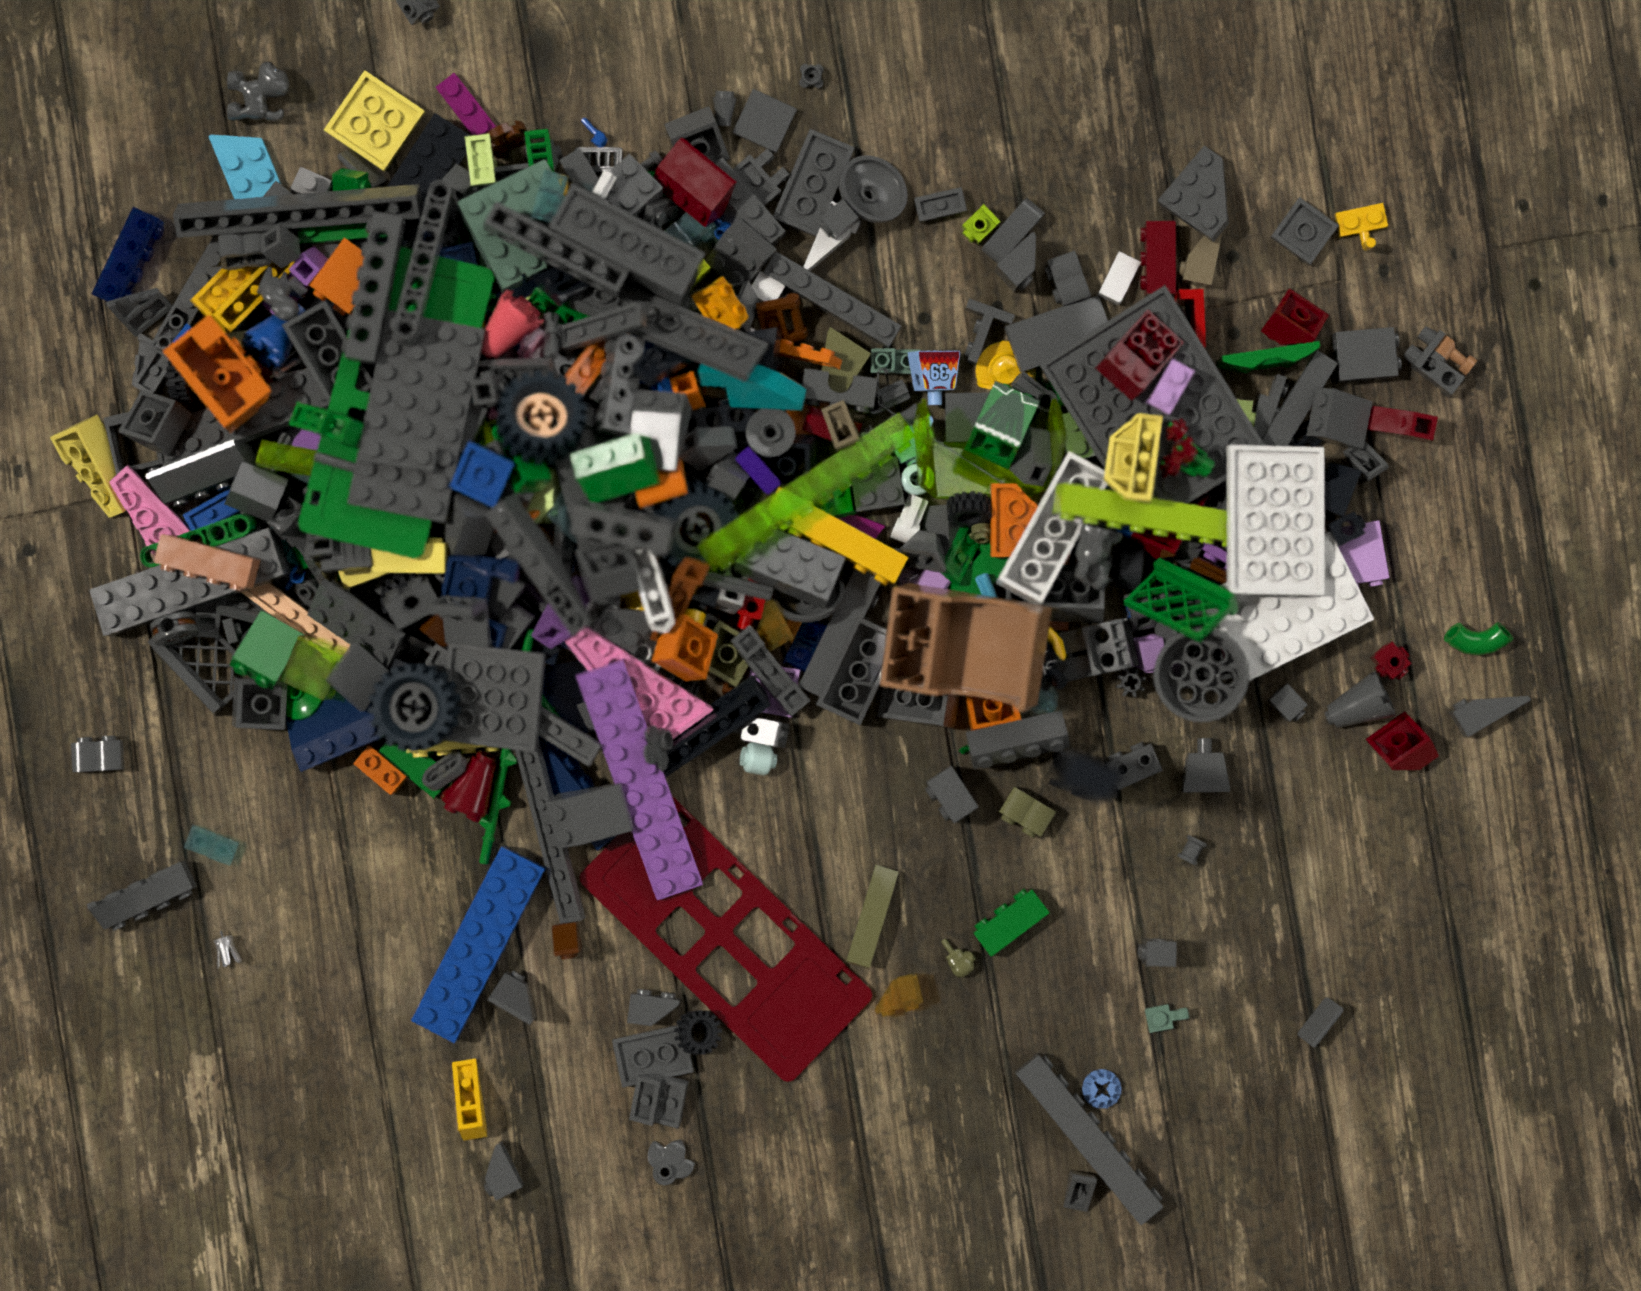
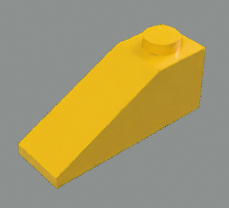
M475 1058L452 1062L458 1131L463 1141L487 1137L485 1109L477 1060Z

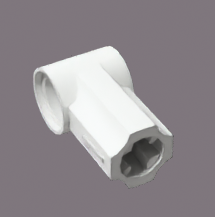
M909 494L901 516L897 518L890 537L906 543L919 531V524L928 501Z

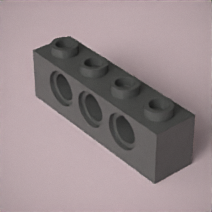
M580 500L575 504L571 533L577 534V537L583 540L596 538L602 540L601 542L606 545H616V543L626 545L625 548L630 550H640L642 548L650 550L649 553L653 555L663 556L664 553L667 554L673 548L677 520ZM596 518L603 521L604 529H599L595 525ZM619 524L627 526L628 534L620 532ZM643 529L650 530L653 538H645L642 532Z

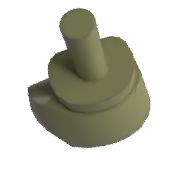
M946 938L941 941L949 953L946 959L956 977H965L974 970L973 962L975 957L970 951L962 952L960 948L954 951Z

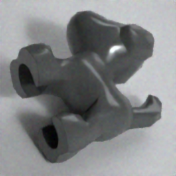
M264 62L260 65L258 79L251 81L244 79V74L241 71L232 70L228 72V89L240 91L243 94L246 106L243 108L239 102L228 104V120L236 121L250 118L252 120L266 119L277 122L283 119L284 110L269 111L266 100L267 97L279 98L288 93L289 79L284 71L275 67L272 62Z
M1082 523L1080 542L1075 553L1077 558L1073 566V572L1079 581L1093 586L1095 590L1103 589L1110 580L1108 575L1111 564L1107 558L1110 556L1111 546L1121 541L1122 533Z

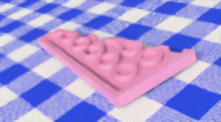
M587 626L565 640V643L588 671L621 659L624 660L647 727L656 726L658 729L669 730L674 739L713 711L712 706Z

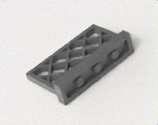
M195 608L188 610L189 612H193L195 614ZM220 634L219 638H215V646H201V637H198L197 646L183 645V642L180 645L158 646L154 643L153 637L148 641L150 647L214 716L233 699V667L229 666V664H217L218 650H226L233 657L236 651ZM218 640L224 647H218ZM173 648H180L179 654ZM183 649H197L196 663L183 660ZM200 649L215 650L214 663H200ZM190 666H196V673ZM199 666L214 667L213 680H202L199 677ZM217 667L231 668L230 681H216ZM207 684H213L212 690ZM216 684L230 685V694L222 701L215 694Z

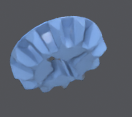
M1104 1069L1095 1070L1088 1074L1083 1082V1096L1093 1107L1109 1108L1117 1103L1121 1095V1083L1111 1071ZM1095 1081L1100 1085L1105 1083L1108 1085L1106 1090L1110 1095L1109 1097L1103 1093L1094 1097L1098 1091L1094 1084Z

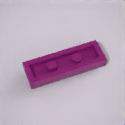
M455 73L435 87L472 136L486 134L496 127Z

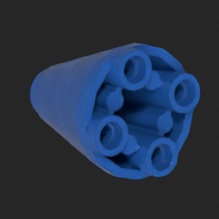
M298 304V306H299V314H298V315H300V314L304 313L306 310H305L301 305ZM274 314L249 329L241 340L243 346L250 351L253 350L259 356L258 361L268 369L271 366L276 368L282 367L294 346L282 324L288 321H282Z

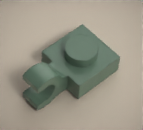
M1169 1004L1144 1008L1149 1033L1173 1029L1172 1021L1189 1018L1186 1007L1170 1010Z

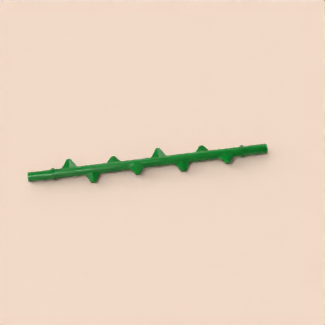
M527 627L523 651L532 652L535 638L531 635L534 628ZM502 748L498 771L494 772L492 782L494 790L489 814L485 815L478 822L485 829V834L482 836L483 844L479 859L481 864H489L492 844L495 841L494 834L499 810L511 805V802L503 795L508 766L518 763L517 758L511 752L512 749Z

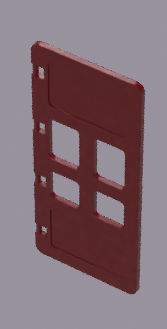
M673 797L678 813L681 812L690 821L683 828L701 879L703 880L713 869L718 868L742 891V896L721 917L715 916L694 895L693 890L695 888L657 900L632 831L616 836L581 872L580 882L778 1077L785 1082L793 1081L871 1001L872 991ZM733 864L744 874L739 880L728 871ZM679 906L705 930V934L684 955H679L656 932V928ZM755 907L760 908L794 941V947L773 968H769L733 933V929ZM787 917L798 926L793 932L782 923ZM716 946H722L757 980V985L736 1006H731L696 972V967ZM841 970L852 979L847 985L836 976Z

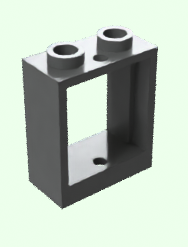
M129 412L103 418L116 475L125 467L117 428L121 427ZM157 452L158 460L130 467L137 474L143 471L150 473L163 467V456Z

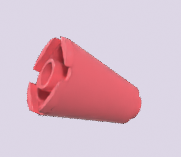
M506 290L502 294L486 326L481 353L489 359L492 357L499 358L539 328L544 322V319L539 320L538 318L541 315L539 310L521 295L519 298L512 296L514 293L512 290Z

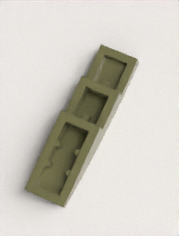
M875 865L846 959L847 963L867 969L870 968L897 880L898 871Z

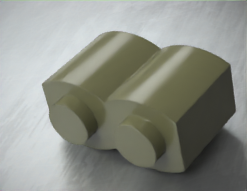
M1013 787L999 810L1003 814L1002 820L1012 826L1017 822L1024 827L1022 832L1032 838H1035L1036 834L1040 837L1043 835L1056 813L1016 787Z

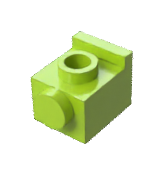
M983 204L962 225L964 230L962 234L970 243L975 241L979 245L1000 225V220ZM977 221L983 222L984 228L977 229L975 223Z

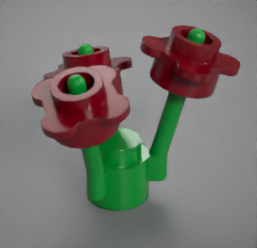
M1180 418L1178 421L1176 419L1173 420L1166 428L1165 436L1168 440L1172 439L1174 442L1182 439L1183 441L1174 446L1171 455L1168 454L1163 457L1160 469L1163 471L1162 477L1166 478L1167 475L1175 477L1178 471L1188 473L1193 477L1197 474L1206 477L1212 471L1214 461L1207 457L1206 452L1193 443L1191 437L1185 435L1188 427L1185 425L1186 422L1183 418ZM1181 463H1188L1190 468L1181 466Z

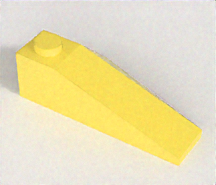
M98 415L83 420L50 437L61 459L66 465L71 464L78 472L76 475L77 479L80 482H86L91 488V496L109 518L126 511L109 483L116 476L107 432Z

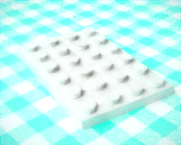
M1227 446L1228 591L1235 594L1325 595L1324 447Z
M1331 532L1324 534L1325 595L1235 594L1239 611L1233 617L1227 615L1214 629L1226 633L1240 645L1249 664L1250 681L1374 620ZM1227 582L1220 585V587L1227 590ZM1216 608L1206 610V615L1217 614L1220 610Z

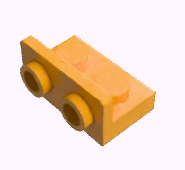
M723 276L714 284L691 296L703 316L733 329L739 328L749 318L745 307L740 303L733 292L732 286Z

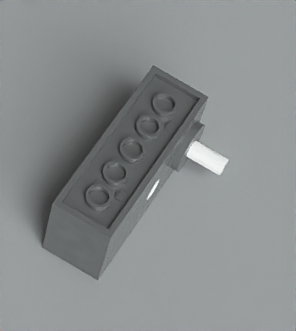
M604 170L593 192L572 184L551 221L549 229L629 270L625 281L626 284L682 307L702 270L705 253L607 201L606 197L617 178L613 173Z

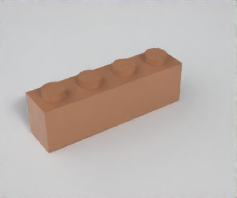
M161 534L154 563L161 564L160 569L175 572L176 569L183 570V575L198 579L199 575L207 577L206 582L217 585H221L222 581L230 583L229 588L244 592L245 588L254 587L260 559L177 536Z

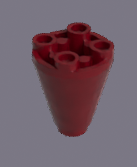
M478 750L477 754L472 756L467 762L465 771L453 779L441 795L442 801L445 802L444 808L447 811L455 814L459 811L466 814V817L474 822H480L481 818L485 817L496 764L494 762L496 757L482 750Z

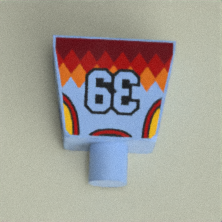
M960 351L908 352L914 390L928 392V405H942V391L954 390L956 388Z

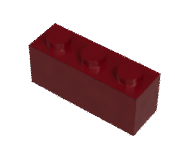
M1146 221L1144 227H1140V242H1144V252H1140V266H1144V276H1140V290H1144V297H1147L1161 287L1166 286L1172 297H1174L1176 294V221Z

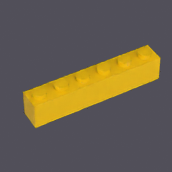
M780 487L776 490L763 514L768 517L766 520L768 523L778 528L782 525L789 529L788 533L799 539L803 536L810 540V543L845 557V560L854 564L853 569L862 574H866V572L875 576L874 580L885 586L888 583L892 585L896 582L908 559L907 556Z

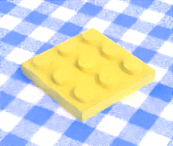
M364 70L324 131L385 172L426 112Z

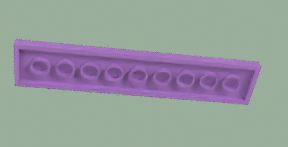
M621 659L577 674L579 686L600 744H602V750L614 783H621L634 827L632 833L656 899L660 900L703 885L664 772L660 771L657 763L648 765L645 762L643 752L647 740L644 735L648 727L624 660Z

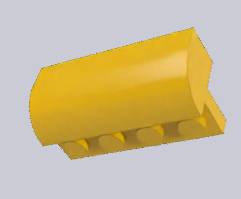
M273 261L271 264L262 267L246 266L237 270L221 268L189 301L206 317L210 314L224 333L229 334L263 300V297L257 293V290L268 266L272 269L273 277L280 278L283 272H286L287 275L290 273L289 269L294 262L283 268Z

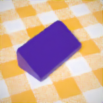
M750 447L743 449L736 457V461L767 495L781 484L779 479Z

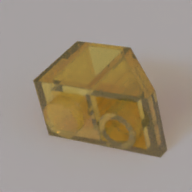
M916 972L892 978L875 1006L876 1014L881 1013V1016L885 1017L896 1014L895 1009L905 1007V1011L920 1008L919 1004L924 1002Z

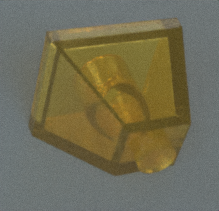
M773 598L765 600L757 632L765 643L764 646L769 652H772L795 638Z

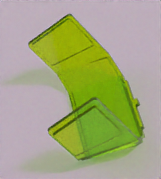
M921 399V403L917 404L913 423L918 485L936 499H949L951 495L954 496L955 493L962 494L963 491H966V493H970V491H975V493L982 492V495L987 494L990 497V484L1001 482L941 444L933 442V431L926 399ZM1052 399L1044 428L1050 432L1052 467L1043 487L1024 484L1009 469L1007 470L964 450L967 442L941 443L1002 482L1016 483L1031 498L1049 488L1057 468L1060 467L1068 436L1060 403L1057 402V399Z

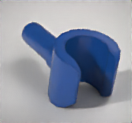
M583 118L581 122L594 135L591 143L597 147H604L607 143V137L603 132L594 128L586 118Z
M719 218L715 220L714 224L717 226L714 231L715 237L720 240L731 224L722 222Z
M293 566L289 575L290 580L284 586V589L289 591L294 583L299 584L303 582L307 572L304 571L303 574L299 575L295 572L298 566Z

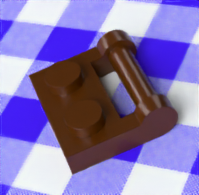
M791 293L785 298L756 303L761 330L778 328L782 331L781 339L791 342L805 339L808 336L806 326L803 325L799 309V295ZM790 309L794 329L787 330L783 310Z

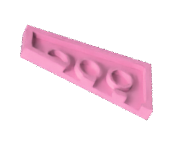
M129 465L125 466L109 481L123 507L132 518L136 529L139 530L145 540L146 546L159 542L161 534L178 536L191 531L185 522L167 504L163 503L161 498ZM152 549L151 552L155 557L156 551Z

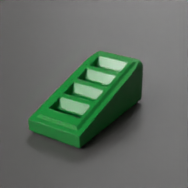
M549 129L525 131L529 167L534 165L535 159L547 158V164L555 177ZM545 138V142L532 143L531 139ZM546 148V152L533 153V149Z

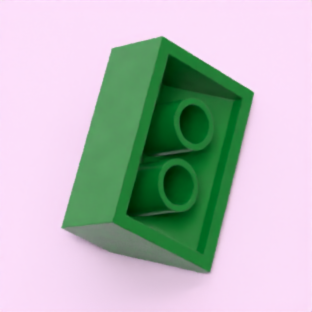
M636 433L570 454L576 479L591 502L600 503L660 484L650 439L647 435Z

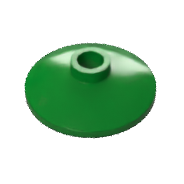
M304 674L288 683L287 717L293 720H304L312 716L319 709L324 698V686L317 677Z

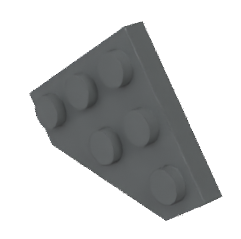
M1203 146L1157 200L1159 205L1212 242L1229 225L1223 158L1206 146Z

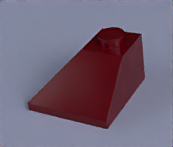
M1289 288L1264 324L1261 332L1270 340L1280 345L1313 342L1329 314Z
M1405 711L1365 739L1392 770H1420L1439 757L1432 740Z

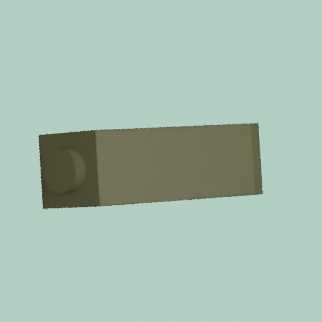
M830 327L827 332L825 349L834 351V356L841 359L842 364L840 369L822 366V371L829 372V387L834 392L844 393L850 389L853 375L858 376L871 357V353Z

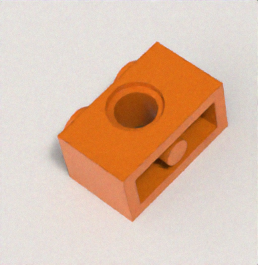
M368 745L353 764L388 794L394 795L408 777L378 752L379 749L374 745Z

